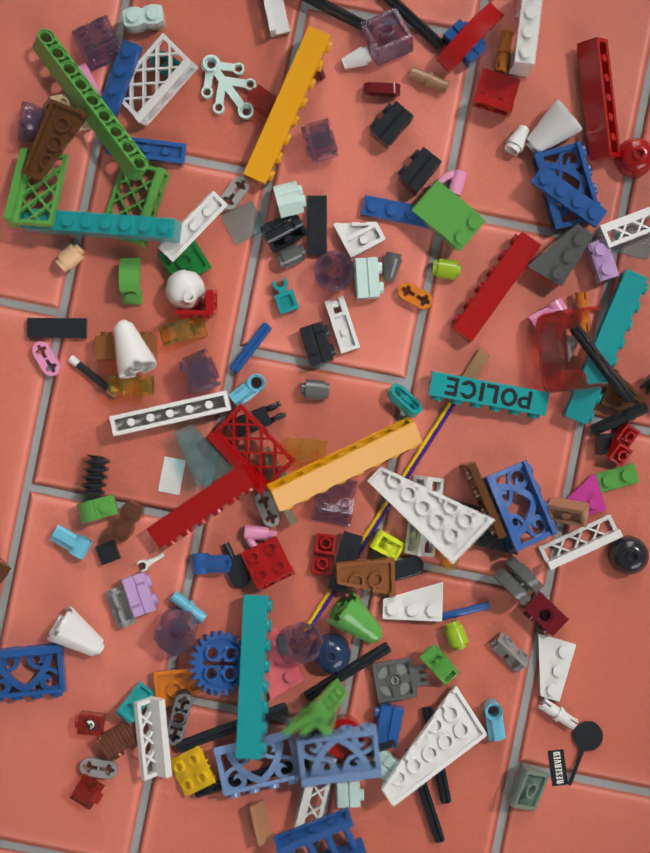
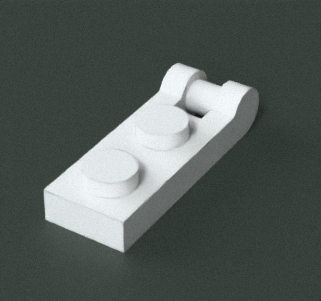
M342 295L337 297V300L324 301L341 354L360 348L344 296ZM341 307L342 312L335 314L333 309Z

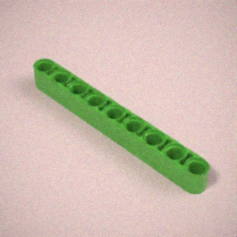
M48 29L39 30L33 43L35 53L76 108L90 115L86 120L125 174L132 180H140L149 166L145 155L54 33Z

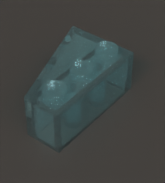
M194 424L174 432L197 487L216 480L234 469Z

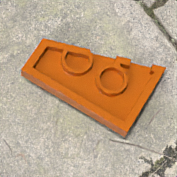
M189 668L153 672L155 697L165 699V707L172 705L174 695L180 689L189 690L192 696L202 692L200 691L201 686L197 687L194 685L196 680L190 679L194 673L187 671ZM211 668L206 672L208 678L212 674Z

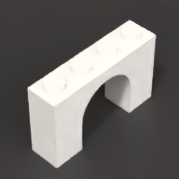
M517 0L515 17H519L515 46L510 57L508 75L528 77L535 65L543 0Z

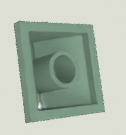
M521 762L506 798L509 805L513 808L535 811L550 774Z

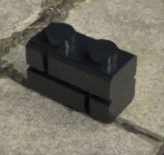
M397 101L393 105L389 103L383 110L384 115L380 120L376 118L370 125V135L387 150L414 118L413 114Z
M425 147L420 151L417 149L410 157L412 162L408 166L404 165L398 172L400 175L398 181L415 195L418 194L442 163L438 157Z
M298 214L284 218L279 217L273 221L266 222L264 226L260 227L273 253L308 235Z
M322 322L299 328L311 367L334 360L333 356L336 355L334 345H329L327 337L330 336L327 325L323 326Z

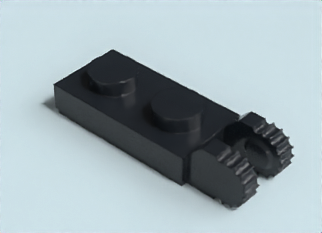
M280 401L250 411L264 427L286 417L285 412H281L270 418L267 412L278 408L281 405ZM243 414L236 417V423H246V415ZM236 426L237 437L246 435V426ZM250 426V433L259 430L257 426Z

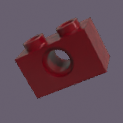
M540 591L534 593L531 596V600L525 606H521L525 610L523 614L531 622L535 620L539 623L537 628L544 635L549 633L553 637L569 620ZM548 610V617L540 619V611Z

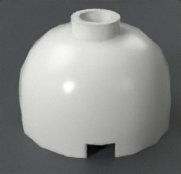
M180 270L174 272L168 278L165 293L169 302L175 308L192 310L202 303L205 285L202 278L196 272Z

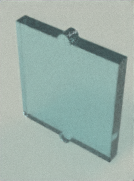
M253 201L222 215L228 228L227 232L231 234L236 245L262 233L260 227L264 226L261 219L262 215L258 213Z
M631 225L626 227L625 231L635 234L638 227ZM620 233L616 234L617 240L619 238ZM650 233L615 246L614 252L648 260Z

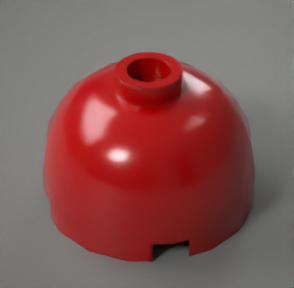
M631 138L625 140L620 145V157L614 159V163L623 176L639 178L650 170V143L642 138Z

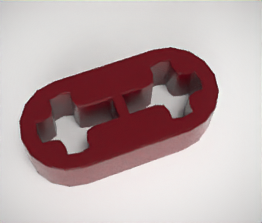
M366 82L363 84V94L366 96L398 97L401 93V85L397 83Z

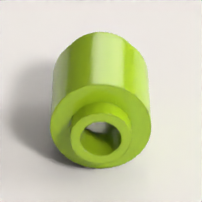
M439 258V260L434 259L432 275L448 280H455L456 277H460L461 265H458V261Z
M459 620L445 624L444 633L450 648H455L456 651L466 648V643L469 640Z

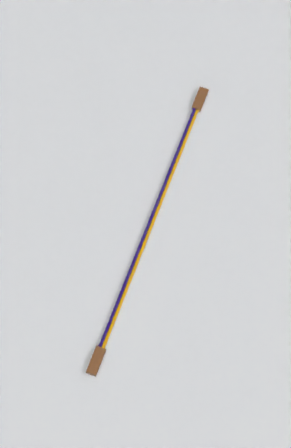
M479 349L462 377L476 379L490 355ZM449 400L401 475L402 477L409 479L456 404L450 403ZM385 500L365 531L358 557L392 504ZM328 589L290 649L294 657L335 595V590ZM266 693V701L268 702L270 701V695Z

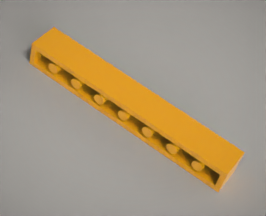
M308 26L243 173L245 176L265 185L268 184V181H273L276 171H274L276 163L280 164L283 159L284 153H282L284 145L288 146L291 141L292 135L290 132L292 127H297L300 116H298L300 109L306 107L309 99L306 97L308 91L314 89L317 81L314 79L317 71L321 72L325 63L323 61L325 53L329 54L333 46L331 35Z
M406 417L266 486L277 509L280 512L287 511L293 505L311 499V496L324 493L336 484H343L347 479L359 476L371 467H378L382 462L394 459L406 450H413L423 442L415 422L411 418Z

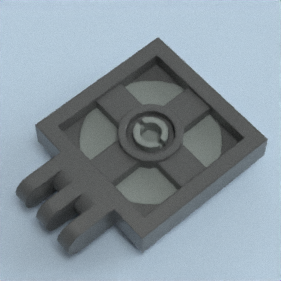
M411 657L372 663L378 703L418 697L416 687L429 685V680L421 681V678L428 677V672H419V670L427 669L426 664L412 666Z

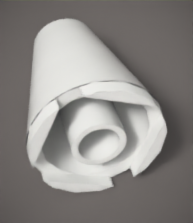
M556 100L527 137L529 142L526 145L533 153L536 151L543 152L579 133L582 127L574 116L568 112V109L562 102Z
M127 320L117 322L113 332L119 377L133 378L136 377L135 373L141 371L142 374L153 370L157 366L156 359L133 323Z
M68 606L64 610L67 612L66 615L58 617L49 632L51 636L47 637V640L92 657L95 654L99 655L105 646L103 644L104 639L74 608Z

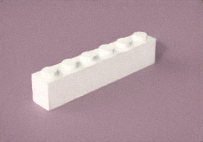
M222 391L110 416L109 419L113 436H121L232 411L228 391Z

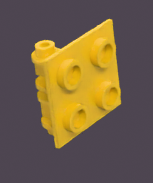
M199 745L171 759V768L185 797L216 782V775L209 768L211 766L207 764L209 760H205L203 748H200Z

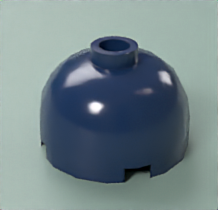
M324 634L315 641L312 647L313 662L318 669L325 673L333 674L340 672L350 661L351 650L349 643L338 634Z

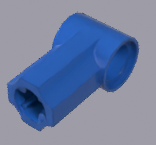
M192 554V574L230 572L231 559L229 555Z

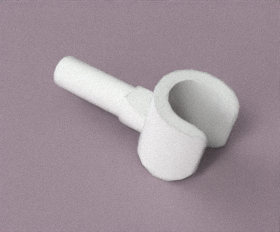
M163 552L153 558L138 561L137 565L141 562L146 564V568L140 572L148 570L151 564L164 558Z

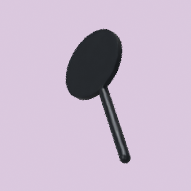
M583 721L574 730V742L581 750L570 776L569 786L573 783L584 751H593L602 743V730L599 725L592 721Z

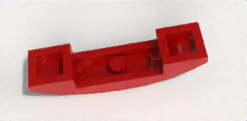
M489 2L453 38L436 58V61L446 71L451 73L504 15Z

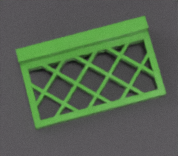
M20 148L3 219L10 228H18V225L53 228L69 156L68 154H61L58 160H62V164L55 170L52 167V172L46 175L42 182L38 181L31 186L29 183L31 178L21 173L30 151L28 148ZM56 175L58 181L50 187L47 181ZM45 184L48 189L38 195L35 190ZM34 192L37 197L26 203V196ZM52 193L54 199L46 205L42 199ZM41 201L44 207L34 213L31 207ZM28 209L33 214L27 219H21L22 213ZM48 210L50 213L49 220H40L38 217Z
M148 166L145 172H154L152 180L145 182L142 176L141 181L143 184L133 189L130 183L132 179L127 177L122 168H120L105 214H115L113 210L114 204L121 201L125 210L117 213L119 215L126 213L131 215L129 211L139 207L141 210L140 216L156 217L170 173L160 167ZM128 183L131 191L121 195L119 191L120 186ZM145 188L147 196L139 201L136 192ZM133 195L137 203L127 208L124 199ZM120 239L146 248L148 241Z
M338 678L331 681L317 699L302 707L282 731L285 737L317 717H320L322 722L331 718L348 696L347 691Z

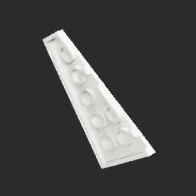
M380 467L367 480L453 564L495 521V519L481 514L383 467Z
M453 685L380 788L391 806H395L488 735L456 685Z

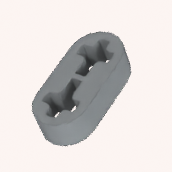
M236 177L221 195L223 200L225 198L230 199L234 195L232 199L234 204L232 206L228 205L224 210L233 211L246 196L250 189L246 178ZM242 182H245V189H240L237 193H235V191L238 188L236 183L241 184Z
M268 491L263 493L265 497H269L267 501L268 508H265L264 503H259L258 500L261 499V494L258 493L255 496V503L264 524L268 527L278 525L281 517ZM270 509L272 515H277L275 523L267 522V510Z
M94 756L84 758L80 764V771L84 775L104 779L113 778L119 769L115 760ZM90 761L92 766H98V768H92L89 771L85 765ZM110 764L114 770L109 774L106 769H101V767H107Z

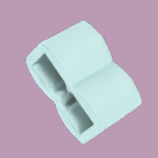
M150 4L143 8L129 7L122 11L124 26L129 33L136 34L145 30L158 31L166 27L165 13L161 5Z
M296 181L273 186L281 218L304 212L303 207L307 206L301 185H297Z

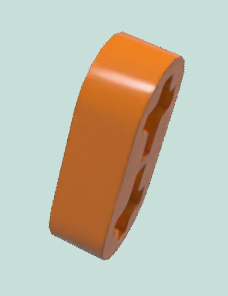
M408 282L401 284L398 288V296L403 301L421 310H427L431 307L433 297L427 291ZM410 287V292L415 294L414 297L411 295L403 296L401 289ZM416 296H419L420 298L427 296V301L429 302V304H424V306H421V301L418 300Z

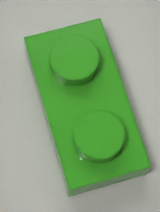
M634 463L595 473L601 493L639 482Z

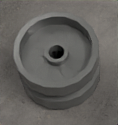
M512 555L505 562L506 567L512 574L510 575L503 568H499L493 576L525 606L531 600V596L524 588L527 587L533 593H538L544 586L524 563H521Z

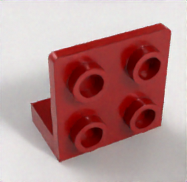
M484 68L472 106L509 118L521 80Z
M217 289L206 290V294H202V306H206V309H176L174 314H179V318H191L193 314H199V318H212L217 313Z
M276 536L241 553L255 585L260 591L296 574Z

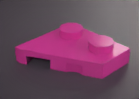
M595 473L591 474L570 496L565 498L589 503L588 515L606 510Z

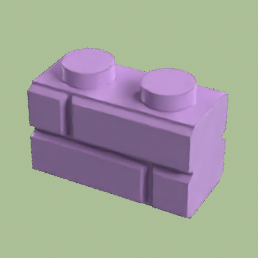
M604 239L589 243L585 252L592 273L595 274L596 284L619 276L610 248L607 249Z
M146 571L121 579L133 618L158 609L157 605L160 603L157 594L152 592L151 586H153V581L150 574L147 575Z

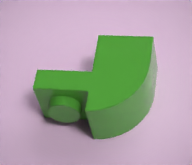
M140 258L120 259L119 290L123 305L143 303Z
M114 494L76 504L81 524L119 513Z
M436 644L426 648L420 656L421 660L445 685L460 673L457 667Z

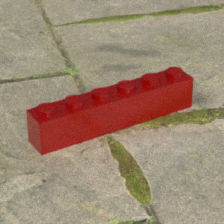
M595 37L577 43V58L579 60V77L582 86L581 95L584 104L583 114L586 121L588 155L590 161L604 162L620 157V142L608 39Z
M523 231L519 236L515 233L509 242L511 247L508 251L503 250L497 258L500 262L496 268L492 265L486 273L488 279L485 283L480 282L474 290L477 293L473 299L469 298L463 305L465 311L462 315L457 314L451 322L454 325L451 330L469 343L474 340L541 247L540 243Z
M245 461L148 527L147 531L159 549L165 545L169 548L178 542L176 538L179 535L185 537L193 531L191 527L196 524L200 527L208 521L207 516L210 514L216 516L224 510L222 506L226 503L231 506L239 500L238 495L243 492L247 495L256 489L254 484L259 481Z

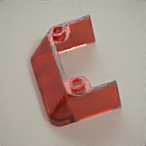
M601 306L569 308L544 313L537 318L536 334L541 386L544 391L560 393L608 387V382L588 384L587 375L583 370L570 369L566 329L576 328L581 323V315L595 314L601 310Z

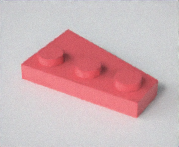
M278 627L269 632V640L272 641L271 652H268L271 670L270 673H267V681H270V700L306 680Z

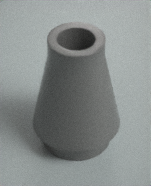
M386 252V255L383 256L384 280L395 281L402 263V254Z

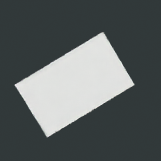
M164 457L158 488L159 492L180 494L186 460Z

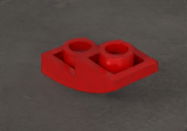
M627 422L621 424L611 442L607 458L622 467L632 454L633 450L629 447L640 434V431Z
M317 533L311 574L331 576L336 535Z

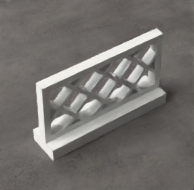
M162 33L138 61L129 85V97H125L122 104L135 116L134 118L139 123L148 126L199 67ZM166 41L168 43V52L160 53V45ZM180 55L184 60L179 66H173V56ZM168 56V67H160V57ZM150 57H155L154 68H147V60ZM168 70V78L165 81H160V71ZM155 71V82H147V72ZM137 72H142V82L134 83V75ZM155 85V93L152 96H147V86ZM134 86H142L141 97H134ZM134 100H142V108L138 112L134 110Z

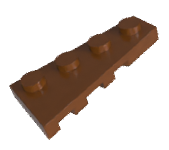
M51 99L21 173L42 182L90 115Z
M465 462L459 465L479 505L480 513L495 519L488 528L489 534L496 539L506 537L476 462Z

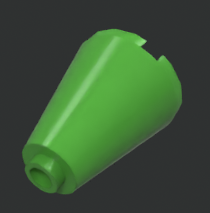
M353 591L347 592L349 596L346 598L342 596L331 609L329 615L332 617L331 619L327 618L328 623L369 644L378 642L382 637L381 626L357 594Z

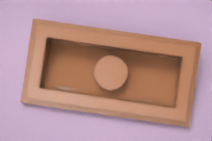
M552 497L547 503L549 515L554 522L581 527L587 526L589 503Z
M264 799L251 802L249 807L258 846H262L273 838Z

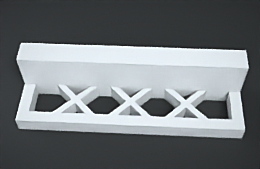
M263 0L271 38L290 34L284 1Z
M211 191L181 222L180 243L162 242L157 248L174 262L228 204L215 191Z
M650 207L600 225L595 230L597 238L603 237L607 249L650 233V227L643 225L644 220L650 218ZM635 225L638 228L635 234H630L625 231L626 227ZM612 232L620 233L618 240L611 242L608 234Z
M414 475L413 482L432 490L433 481L437 482L435 492L443 494V478ZM408 521L404 553L435 557L436 547ZM428 541V552H424L425 543Z
M608 514L588 523L586 527L575 529L538 548L547 568L552 570L623 537L620 529H617L611 515ZM608 520L612 530L606 533L598 531L600 524ZM584 530L594 531L591 540L584 541L580 539ZM569 537L576 540L574 548L570 550L562 547L565 539ZM550 546L558 548L556 556L548 559L544 549Z
M150 696L133 703L140 776L143 781L156 776L163 778L172 776L165 699ZM146 705L147 711L143 716L141 715V706ZM147 723L149 730L147 731L146 735H144L143 728ZM147 743H150V750L146 754L145 747ZM151 762L153 771L147 773V766Z
M329 752L325 754V757L332 758V760L336 763L337 757L331 755ZM309 760L307 771L312 768L313 761ZM325 784L319 789L316 785L302 787L294 818L295 828L303 825L305 818L312 813L316 819L323 816L330 784ZM319 794L322 799L321 804L313 808L310 804V799Z

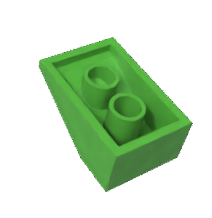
M438 180L431 185L411 209L451 249L457 251L463 249L485 222L471 206Z

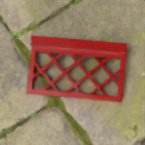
M242 403L206 437L235 468L246 461L259 481L254 484L259 494L266 493L268 491L266 485L277 480L296 461ZM240 410L246 415V423H236V415ZM226 425H233V437H226L221 430ZM236 426H246V437H237ZM250 426H257L259 428V437H250ZM237 440H246V451H240L237 448ZM250 440H260V451H250ZM263 440H270L273 443V452L263 451ZM250 454H260V465H253L250 462ZM264 454H273V466L264 465ZM277 454H284L289 461L284 466H277ZM264 468H273V478L270 481L264 477Z

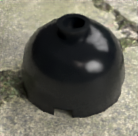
M625 535L612 542L608 550V560L619 573L626 575L637 574L646 567L649 560V550L639 538Z

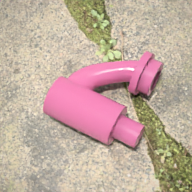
M461 170L449 171L437 180L442 184L451 180L449 190L460 197L467 173Z
M245 526L244 539H246L250 548L258 545L255 540L266 541L268 538L277 536V531L269 530V527Z

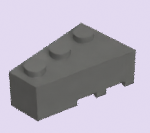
M575 223L556 241L528 263V267L562 287L594 237V233Z

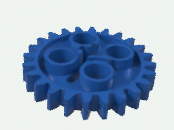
M218 630L217 633L216 631H211L210 636L203 634L204 640L197 639L199 645H192L195 652L188 653L193 657L192 660L187 661V663L192 664V667L187 671L194 673L190 679L196 680L194 685L197 687L201 686L200 691L205 692L207 690L209 695L213 693L215 696H220L221 693L222 695H227L228 690L235 692L234 686L239 687L241 640L237 641V635L231 636V632L227 631L224 634V631ZM210 648H212L213 654H212V656L209 658V657H208V650H209ZM230 648L231 656L227 658L226 652ZM203 661H217V662H219V661H225V662H235V664H234V665H212V664H206V665H204V664H203ZM211 668L212 674L208 678L206 672ZM229 668L230 675L226 678L225 672Z

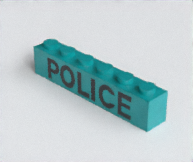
M430 371L426 395H431V400L443 401V398L451 399L450 403L462 405V401L469 402L470 407L481 408L482 405L489 406L491 411L501 412L502 408L508 409V414L520 416V412L528 413L527 417L539 419L540 415L546 416L550 392Z

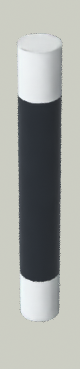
M72 355L69 358L68 362L113 398L117 396L119 392L75 356Z

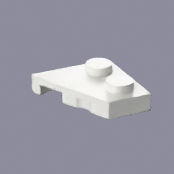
M377 222L333 224L350 258L386 240Z

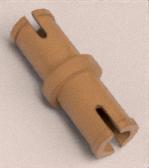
M415 67L412 68L409 79L424 84V87H432L443 93H446L450 81L434 76L432 72L427 73Z

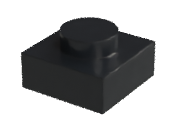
M615 433L595 435V455L608 454Z
M115 539L95 546L102 565L122 558Z

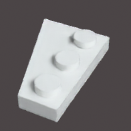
M443 582L396 595V597L392 596L383 599V619L442 622Z
M537 633L539 695L560 702L576 644Z

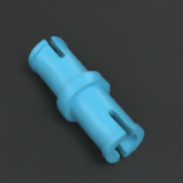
M177 590L169 599V601L183 610V614L187 613L199 624L208 615L194 605V601H189Z

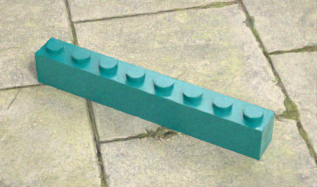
M31 208L34 213L37 212L38 210H40V209ZM28 209L22 213L21 219H27L33 214ZM47 210L38 218L48 221L50 213ZM57 210L53 228L20 225V228L36 233L180 243L182 223L175 218Z
M628 269L621 273L593 340L595 346L612 368L615 367L618 360L616 356L618 349L621 350L625 344L626 339L624 335L626 331H630L633 325L632 316L638 312L641 306V302H639L640 297L645 295L649 284H646L648 281L647 277ZM588 354L562 413V416L582 425H587L588 422L592 421L595 415L593 411L594 406L599 404L603 393H600L603 385L606 386L609 382Z
M243 596L236 758L260 760L267 753V742H264V734L268 732V722H265V713L268 714L269 711L266 693H269L270 681H267V673H270L271 661L268 660V652H271L272 649L269 632H272L273 628L270 612H273L274 607L271 596Z

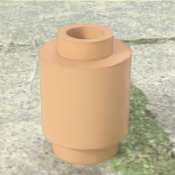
M70 243L57 255L58 258L55 262L67 272L85 258L83 256L85 251L77 243L75 245Z

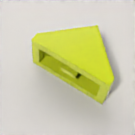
M379 528L370 547L387 557H393L396 561L405 547V543Z

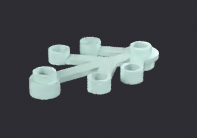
M215 55L205 56L201 62L202 70L206 73L204 87L201 89L202 97L204 99L213 97L211 86L213 76H215L219 82L216 102L213 105L214 113L217 115L224 113L225 107L223 103L226 91L238 107L240 118L243 120L251 119L254 115L253 106L250 103H244L232 86L242 87L252 92L256 89L255 80L252 78L246 80L225 77L220 70L232 71L236 76H241L245 72L244 65L242 63L220 62L219 58ZM210 62L215 64L213 68L208 67ZM240 66L242 67V71L236 72L235 68ZM252 82L254 83V86L252 88H248L247 83ZM210 90L211 93L210 95L206 96L204 95V91ZM221 105L222 110L216 111V106ZM248 109L250 113L249 115H244L243 111Z

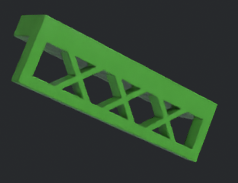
M334 712L331 718L325 722H322L320 717H317L302 726L300 732L304 736L317 726L326 737L333 731L338 714Z

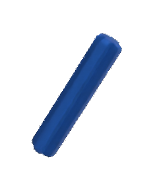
M262 323L230 365L232 371L235 373L240 372L272 328L267 323Z

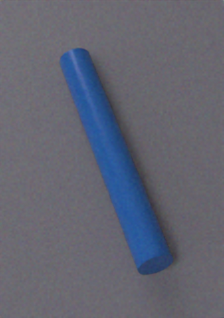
M487 601L442 612V621L491 609L490 603Z

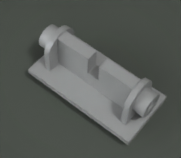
M123 585L105 591L117 628H124L136 623V618L132 616Z
M501 631L498 639L495 638L490 643L492 649L501 658L508 654L509 656L505 659V662L514 671L520 672L523 668L526 669L529 662L527 653L519 649L514 644L512 638Z

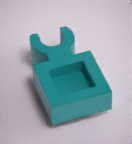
M285 277L283 278L284 285L282 287H278L276 281H273L274 289L279 291V294L274 297L281 315L299 309L293 289L287 291L288 281Z

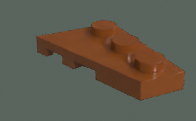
M393 557L335 562V582L349 587L362 588L396 597L395 559Z

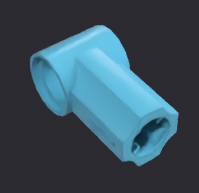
M253 374L231 392L229 396L237 406L240 403L244 405L256 394L264 390L267 384L266 379L263 375ZM255 377H259L262 380V386L258 389L252 385V380Z
M61 525L57 526L50 538L53 542L66 548L70 554L82 560L93 544V541L81 534H75Z
M487 699L483 704L488 739L489 741H501L506 738L503 709L497 700ZM491 706H497L495 713H488V709Z

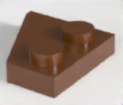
M614 369L635 398L629 403H625L608 382L599 404L622 412L628 407L644 402L645 399L633 389V386L619 374L617 369Z

